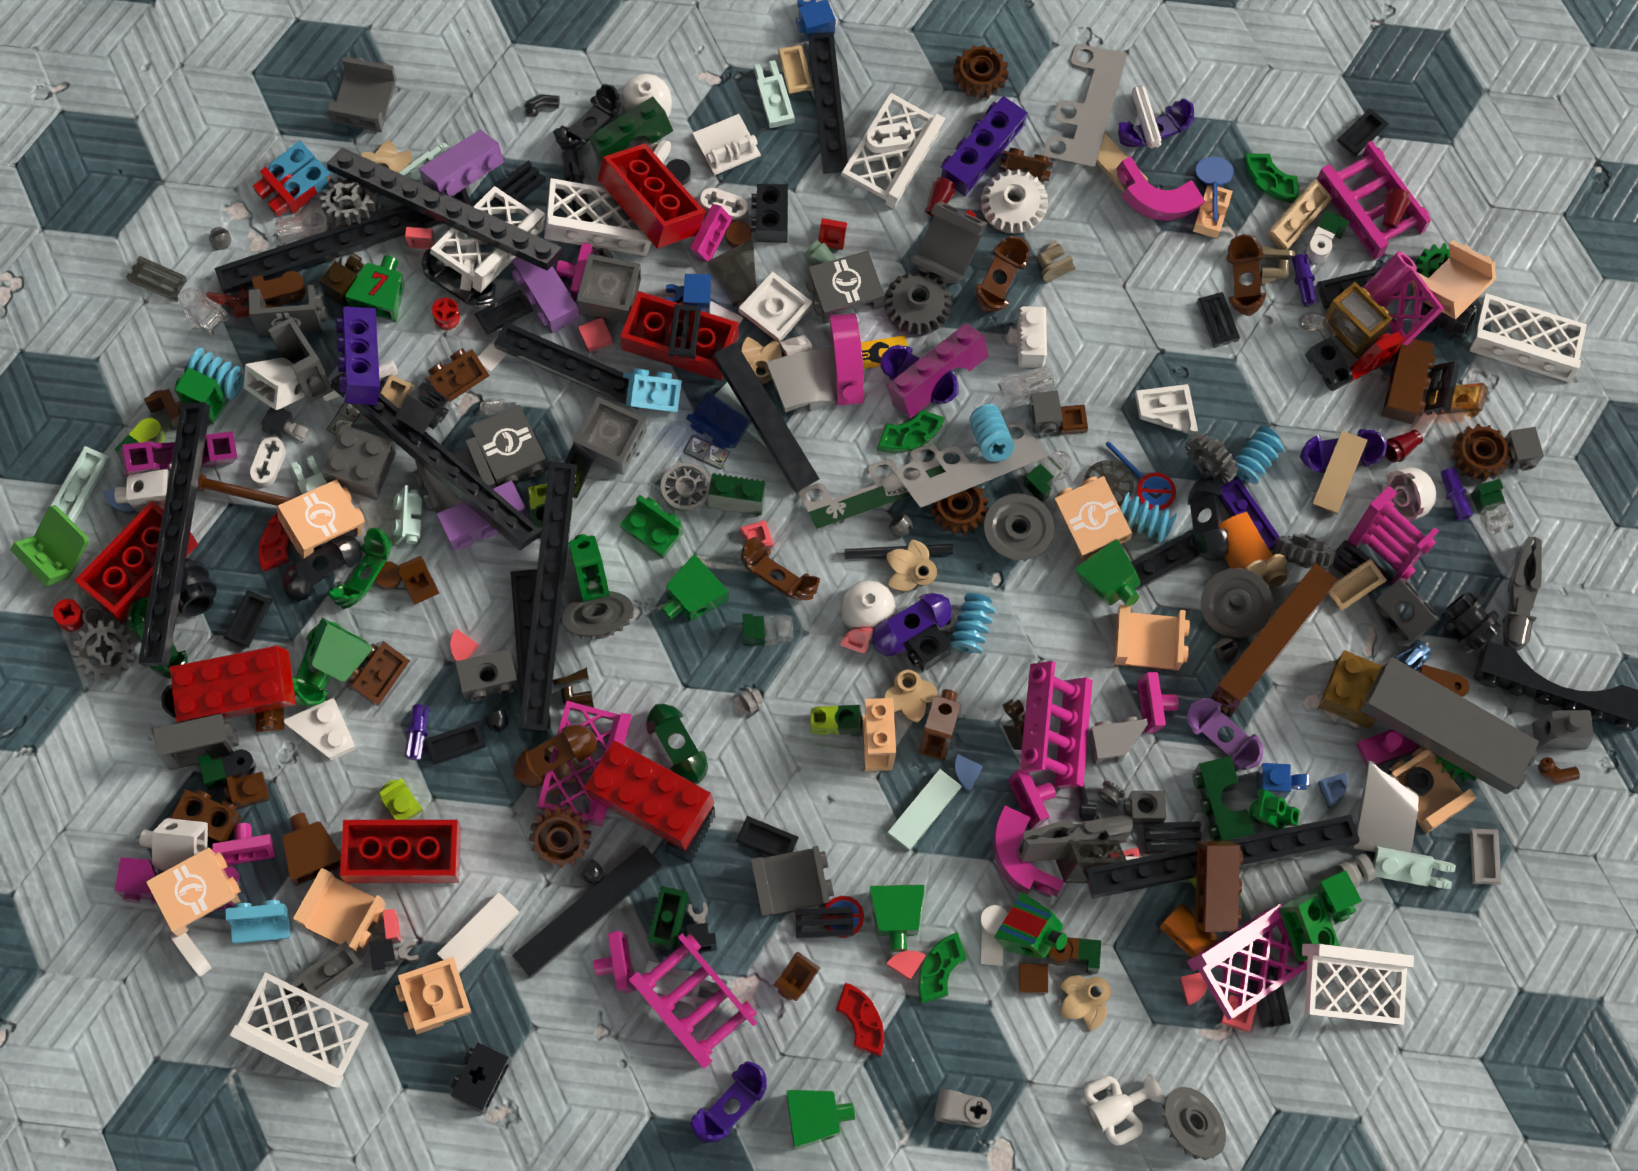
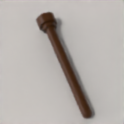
M200 471L197 492L207 489L275 506L293 499L207 479L206 475H203Z

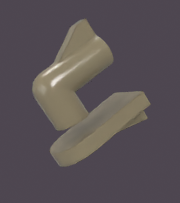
M1056 240L1052 241L1044 252L1037 255V262L1043 269L1041 277L1046 282L1076 270L1073 258L1070 255L1054 263L1052 262V260L1064 255L1062 246Z
M1262 245L1263 259L1280 260H1278V268L1261 267V285H1266L1277 279L1288 278L1289 261L1284 259H1292L1295 256V251L1277 250Z

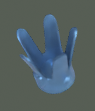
M1415 640L1410 645V648L1393 658H1398L1397 660L1402 663L1406 662L1407 665H1410L1409 667L1418 671L1421 664H1424L1432 653L1427 646L1428 642L1425 644L1420 640Z

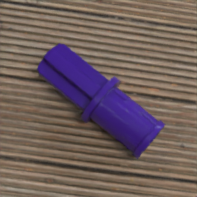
M1308 254L1295 255L1292 257L1296 274L1294 282L1299 286L1301 301L1304 306L1314 305L1317 302L1313 285L1315 276L1312 275L1309 256Z
M1447 468L1441 471L1440 475L1447 491L1446 499L1450 500L1456 520L1462 521L1472 517L1473 512L1465 495L1467 490L1463 489L1456 469Z
M421 704L412 706L410 725L405 731L408 736L404 756L408 760L418 761L421 758L424 737L428 736V731H426L428 714L430 712L428 706H425V708Z

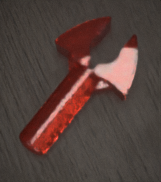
M240 287L239 294L235 296L214 292L206 293L205 299L207 302L233 307L235 318L250 315L249 307L240 305L244 302H249V291Z

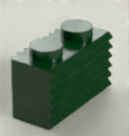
M716 473L712 474L708 493V508L762 515L765 498L764 480L759 481L757 479L754 481L753 478L750 480L747 477L743 479L742 476L738 478L737 476L732 477V475L727 476L726 474L722 476L721 473L718 475Z
M662 886L659 888V898L657 899V904H655L656 909L652 916V926H650V931L648 932L647 943L651 949L673 953L677 947L678 936L680 935L689 897L686 891Z

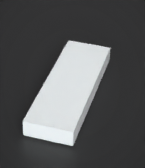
M500 893L496 894L437 953L442 960L454 957L460 974L520 914L519 911Z

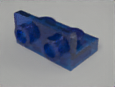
M706 392L693 414H688L685 418L691 422L690 427L702 435L704 433L708 434L713 438L711 442L724 450L725 448H736L751 424L750 419L711 392Z

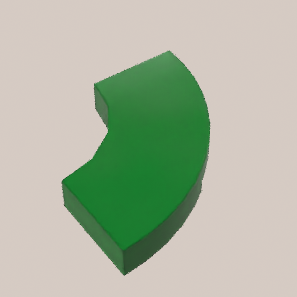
M1244 154L1243 161L1246 172L1251 181L1262 192L1276 200L1293 203L1299 196L1297 176L1287 175L1280 171L1272 162L1270 154Z
M921 410L907 423L898 425L886 423L877 450L888 453H904L922 447L937 435L943 426L945 417Z
M958 932L939 941L924 960L918 980V993L921 1005L949 995L947 983L950 973L957 965L967 959Z

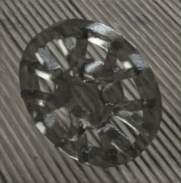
M1112 460L1100 461L1092 465L1086 472L1084 481L1091 478L1090 474L1093 471L1100 474L1101 477H1105L1113 495L1118 492L1123 499L1117 502L1119 507L1122 506L1125 499L1123 493L1127 494L1129 492L1130 499L1134 488V481L1130 471L1121 463ZM1103 466H1111V474H1105ZM1119 469L1125 474L1120 479L1114 475ZM1120 483H1129V490L1120 489Z

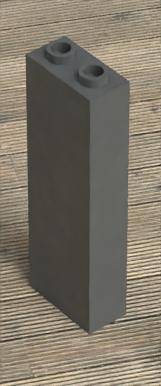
M1393 657L1382 664L1360 708V711L1504 794H1508L1515 789L1519 790L1527 777L1524 772L1527 766L1532 765L1538 754L1535 751L1539 743L1538 740Z

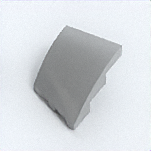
M832 347L795 353L766 362L785 412L808 405L810 412L836 402V376Z
M1368 761L1363 780L1364 789L1358 810L1359 819L1356 827L1360 841L1357 845H1353V848L1376 852L1378 846L1411 853L1419 796L1409 787L1403 786L1398 779L1392 775L1389 776L1378 768L1374 762Z

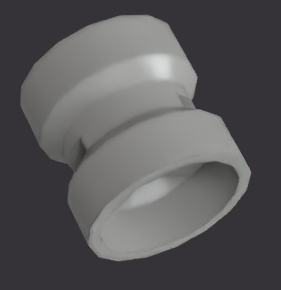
M1365 854L1356 856L1350 863L1345 861L1337 865L1338 874L1346 870L1355 888L1363 881L1368 883L1376 879L1373 864Z

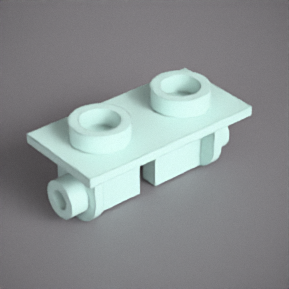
M407 485L398 494H395L393 509L397 510L396 519H394L392 524V535H395V545H398L402 539H406L408 544H417V540L420 539L421 520L413 519L411 515L421 516L422 496L418 490H410L407 493Z

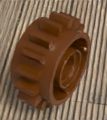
M974 45L968 51L964 49L962 57H956V63L953 67V81L959 82L958 90H963L966 96H973L976 99L984 97L989 99L990 95L999 94V88L1005 87L1009 71H1007L1008 63L1003 62V54H998L995 48L991 49L985 45L976 47Z
M1477 424L1473 429L1467 426L1463 433L1460 432L1455 438L1457 441H1454L1451 446L1455 450L1451 454V458L1455 459L1456 464L1454 467L1462 471V476L1467 475L1471 477L1472 481L1481 479L1482 482H1486L1489 477L1494 480L1499 473L1502 474L1506 470V465L1511 461V458L1507 456L1511 452V448L1507 447L1506 442L1508 439L1503 438L1500 430L1492 429L1491 425L1481 427L1480 424ZM1476 450L1483 451L1486 456L1479 455Z
M974 486L931 503L930 505L933 507L930 508V515H936L934 524H940L943 532L946 530L951 531L953 536L956 533H962L963 536H966L969 530L976 532L977 524H984L985 518L983 516H986L989 509L984 507L988 504V498L982 497L984 489H978ZM954 503H962L966 508L957 510L952 505Z
M557 804L554 810L546 807L545 815L543 816L538 813L535 818L537 823L531 824L530 830L534 832L528 838L529 841L534 842L531 850L532 852L537 851L540 854L538 858L540 861L543 859L547 860L548 866L556 863L559 864L560 868H563L564 863L567 862L574 865L576 857L581 859L584 857L585 852L583 849H589L590 842L586 840L591 838L592 831L586 830L589 821H583L581 819L582 812H573L572 806L563 809L560 804ZM561 831L566 834L567 839L563 841L557 840L553 833Z

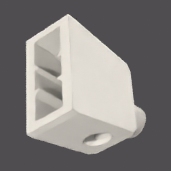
M286 358L245 364L243 388L273 409H281L305 396L291 367L294 364Z
M166 469L130 474L127 477V487H117L115 489L116 503H129L140 513L153 501L164 510L170 471Z
M168 818L154 831L143 830L140 835L139 844L140 846L152 849V864L154 867L167 871L207 849L208 823Z

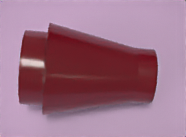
M937 177L936 181L932 182L925 212L933 217L934 215L931 214L935 203L942 201L948 204L956 193L954 190L956 185L946 178Z
M1391 188L1389 193L1385 195L1383 226L1390 229L1398 228L1399 222L1411 202L1409 192L1399 188Z
M1414 429L1408 433L1387 439L1385 457L1393 463L1404 461L1423 442L1421 433Z

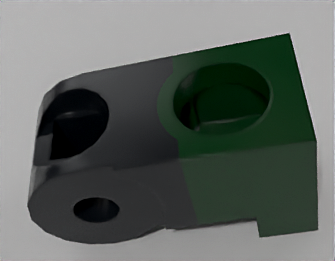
M243 749L232 752L228 757L213 761L209 754L198 757L204 784L208 790L227 785V776L232 775L236 779L254 774L256 770V763L251 753Z

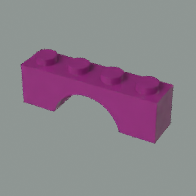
M967 323L961 326L887 384L893 406L911 419L930 404L932 391L944 374L954 368H965L970 372L989 357L984 336Z
M233 431L207 434L201 467L234 463L238 457ZM149 441L122 445L119 453L123 477H128L130 474L168 469L170 471L175 442L154 443Z
M120 857L114 891L123 897L122 900L126 902L139 903L140 899H150L151 903L157 904L147 884L148 880L157 876L156 867L147 859ZM235 867L225 868L224 871L228 879L233 877L238 884L240 873ZM230 901L215 910H225L226 906L234 907V903Z

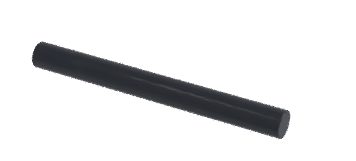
M953 544L925 545L929 550V556L953 554ZM908 546L845 549V560L887 558L886 554L896 549L908 551Z

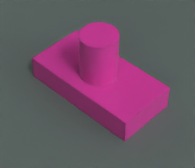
M712 204L697 235L693 236L695 239L689 249L703 262L710 263L726 229L733 219L722 206Z
M582 243L577 264L560 260L557 264L556 273L558 276L573 279L570 291L574 301L578 297L588 255L593 254L592 244Z
M1147 672L1137 680L1142 719H1147L1148 723L1144 732L1156 733L1166 725L1164 711H1176L1179 706V700L1176 694H1161L1158 672Z
M1393 729L1359 741L1356 744L1366 767L1368 761H1372L1379 766L1413 753L1420 748L1419 744Z
M1018 769L1008 779V782L1023 814L1031 817L1028 824L1032 830L1040 827L1050 817L1043 802L1055 798L1056 792L1050 782L1035 786L1029 772L1023 773Z
M239 823L234 826L235 840L212 844L215 854L220 852L227 865L276 857L275 846L270 834L252 837V828L248 823Z
M620 931L608 933L611 956L594 960L595 974L599 977L614 973L618 991L625 994L634 992L636 987L629 980L633 975L628 937Z

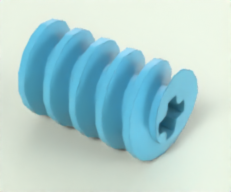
M199 347L196 349L185 366L184 374L188 367L218 382L226 398L234 399L244 386V375H240L241 367L235 366L231 370L232 363L230 361H226L222 365V357L218 356L213 361L214 355L212 352H208L204 356L203 348Z
M985 404L976 408L969 418V424L982 456L992 462L1006 460L1012 455L1015 445L999 407L994 404Z
M1260 426L1258 432L1253 434L1252 440H1249L1245 448H1242L1239 455L1234 458L1237 462L1235 466L1239 469L1235 478L1239 477L1243 482L1258 484L1260 481L1258 476H1264L1266 473L1264 468L1269 469L1272 466L1271 461L1278 459L1277 453L1284 451V447L1280 443V437L1268 426Z
M1129 492L1120 508L1125 520H1128L1130 530L1137 524L1138 534L1148 529L1147 537L1151 539L1157 533V542L1159 543L1168 537L1178 515L1175 513L1170 519L1168 509L1159 514V505H1155L1149 510V501L1147 500L1140 506L1138 496L1129 501Z
M966 593L964 596L965 602L961 605L962 612L959 613L957 618L959 622L955 624V632L952 633V642L950 644L954 649L965 653L981 654L983 649L977 643H986V638L981 636L980 633H989L990 629L983 624H992L993 619L987 616V614H995L996 609L990 606V603L993 601L986 595Z

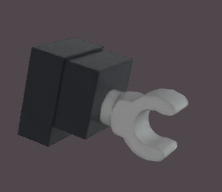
M270 407L261 422L262 431L271 436L274 434L282 438L284 433L287 432L296 440L304 443L309 435L306 427L291 423L293 420L292 413L284 408L275 410Z
M703 903V912L700 914H695L692 905L689 904L688 914L694 921V924L686 925L687 936L691 934L701 946L697 950L699 953L716 951L715 933L708 932V923H705V918L708 915L707 904Z
M392 939L370 942L369 949L374 975L386 974L385 967L397 965L396 960H406L410 963L417 962L419 960L418 955H407L409 948L417 946L416 941H408L403 947L394 949Z

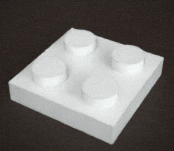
M772 271L739 307V313L780 343L813 307V302Z

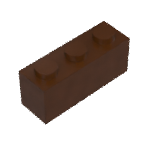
M1413 339L1408 345L1401 344L1394 357L1382 417L1413 424L1417 416H1422L1426 401L1422 400L1423 393H1427L1431 378L1427 377L1428 369L1432 370L1436 355L1432 354L1434 344Z
M1197 841L1195 927L1204 932L1238 931V923L1241 921L1239 894L1242 892L1239 866L1243 862L1240 845L1231 841Z

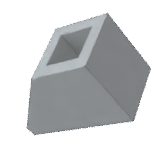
M1128 717L1120 723L1111 724V721L1108 720L1095 723V726H1092L1089 732L1094 765L1122 762L1144 732L1148 724L1147 719L1139 720L1138 717Z

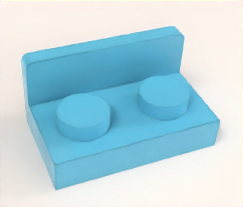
M633 368V373L623 372V378L629 379L626 406L672 412L678 411L682 380L672 379V373L657 371L656 376H650L649 370Z

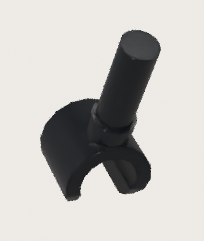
M1084 784L1083 787H1078L1081 803L1079 817L1083 820L1092 821L1096 816L1097 805L1088 804Z

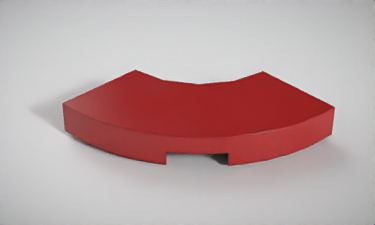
M278 512L269 520L262 538H260L258 552L263 572L289 562L288 548L291 540L278 519Z
M845 982L836 1011L844 1015L853 1027L855 1035L853 1048L881 1057L884 1045V1029L879 1013L874 1003L865 993Z

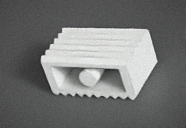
M1022 306L1017 319L1018 366L1020 368H1043L1047 356L1046 308Z

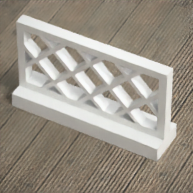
M890 93L842 171L841 176L886 200L885 205L894 209L942 130L946 118L939 114H936L934 117ZM894 103L901 107L903 114L891 117L888 110L890 104ZM915 117L926 121L924 127L914 129L915 135H919L917 139L914 136L912 147L866 157L864 150L865 140L871 128L887 123L893 124V122L905 120L906 123L912 126L910 119ZM902 132L898 133V136L907 137V135H903ZM874 136L873 140H876L878 144H881L880 142H882V139H879L878 136ZM898 156L901 163L900 167L889 169L886 158ZM881 160L884 171L871 173L868 162ZM864 163L867 174L858 176L850 170L853 165ZM886 176L889 183L886 190L877 187L873 178Z
M550 179L544 239L582 245V243L592 244L595 248H604L647 256L652 243L642 231L633 230L630 227L634 223L632 219L625 221L618 214V212L623 210L620 205L614 209L609 205L606 200L613 197L604 187ZM555 188L566 190L569 196L562 200L555 193ZM584 193L591 194L596 200L587 204L580 196ZM575 200L582 207L575 213L567 206V203ZM599 204L608 212L601 217L592 209ZM561 208L568 217L553 216V212ZM587 212L594 221H582L579 216ZM613 217L619 226H610L604 221Z
M495 186L474 206V208L490 215L506 214L507 221L505 222L536 236L544 227L546 215L538 208L534 212ZM496 197L504 203V207H490V201ZM510 213H520L526 218L523 221H511ZM451 228L431 248L430 254L473 282L472 288L481 293L516 256L494 246L492 252L480 253L479 245L487 243L474 237L459 239L458 233L460 231ZM475 245L476 253L461 254L460 246ZM444 246H456L457 254H446L441 249ZM477 260L478 266L472 271L463 265V261Z
M1486 293L1469 351L1571 383L1580 368L1581 360L1579 359L1587 325ZM1488 305L1498 306L1502 313L1494 316ZM1513 314H1524L1527 321L1519 324ZM1506 317L1512 327L1504 330L1498 320ZM1542 320L1549 322L1552 329L1544 331L1538 322ZM1491 323L1498 333L1483 330V326ZM1532 325L1537 335L1529 337L1523 328ZM1569 328L1578 331L1577 337L1569 339L1564 329ZM1516 331L1523 341L1511 339L1508 334ZM1557 333L1563 343L1554 345L1548 336ZM1542 339L1548 349L1537 347L1533 342ZM1567 347L1572 353L1573 358L1562 355L1559 350Z
M1302 944V956H1308L1304 1014L1404 1025L1407 967H1413V955L1324 944ZM1317 963H1323L1329 972L1322 981L1317 976ZM1344 966L1352 974V977L1346 983L1343 982L1338 974ZM1368 969L1376 978L1369 986L1362 978V975ZM1391 972H1397L1396 985L1391 989L1385 978ZM1332 979L1340 988L1333 997L1325 987ZM1356 981L1363 990L1357 999L1354 998L1349 990ZM1379 984L1386 992V995L1380 1002L1373 994V991ZM1319 992L1327 1001L1320 1010L1315 1009V997ZM1343 995L1351 1004L1344 1012L1336 1003ZM1368 997L1374 1008L1366 1015L1360 1004ZM1390 1000L1395 1006L1394 1018L1389 1017L1384 1010V1006Z
M265 972L239 1024L234 1026L230 1036L332 1087L339 1088L344 1078L343 1074L369 1023ZM269 981L279 986L282 997L267 1002L264 990ZM285 989H287V990H289V991H291V992H293V993H292V994H289V995H286ZM296 996L303 997L307 1010L292 1015L288 999ZM261 998L262 1004L257 1006ZM283 1001L288 1017L273 1022L268 1006ZM310 1001L319 1006L312 1008ZM264 1008L268 1024L260 1027L249 1024L248 1021L253 1012ZM325 1008L330 1011L333 1023L318 1028L313 1012ZM309 1014L313 1030L298 1035L294 1019ZM336 1014L344 1019L337 1021ZM289 1021L294 1037L281 1040L277 1037L274 1026ZM351 1021L359 1025L354 1037L343 1040L339 1027L340 1024ZM335 1027L339 1042L324 1047L319 1032ZM267 1028H270L271 1034H269V1033H267V1032H265V1031H263V1030H264V1029H267ZM315 1033L319 1050L310 1053L303 1051L300 1038ZM295 1041L297 1047L289 1044V1042ZM350 1043L348 1049L346 1050L345 1044ZM340 1046L343 1059L337 1068L329 1064L325 1051ZM321 1053L323 1060L315 1057L314 1055Z

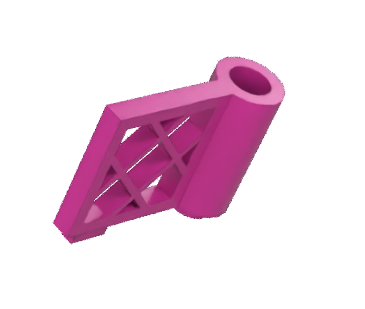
M1398 251L1363 288L1370 293L1371 298L1379 306L1384 308L1393 300H1399L1397 315L1389 312L1392 318L1389 324L1392 330L1389 333L1392 335L1399 331L1404 339L1403 344L1408 345L1444 308L1417 273L1415 263L1406 254ZM1414 280L1417 285L1416 296H1406L1407 286ZM1406 300H1415L1413 315H1404ZM1422 300H1428L1434 307L1426 315H1420ZM1413 319L1412 329L1405 334L1402 330L1403 320Z

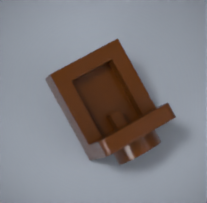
M170 389L154 391L150 396L144 398L151 413L165 408L175 430H177L182 403L180 400L175 401Z
M422 556L397 566L414 605L440 594Z
M796 952L773 985L778 988V993L782 997L798 1001L805 994L821 967L801 953Z

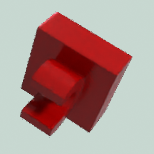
M822 218L818 241L821 244L825 243L829 248L843 250L847 222Z

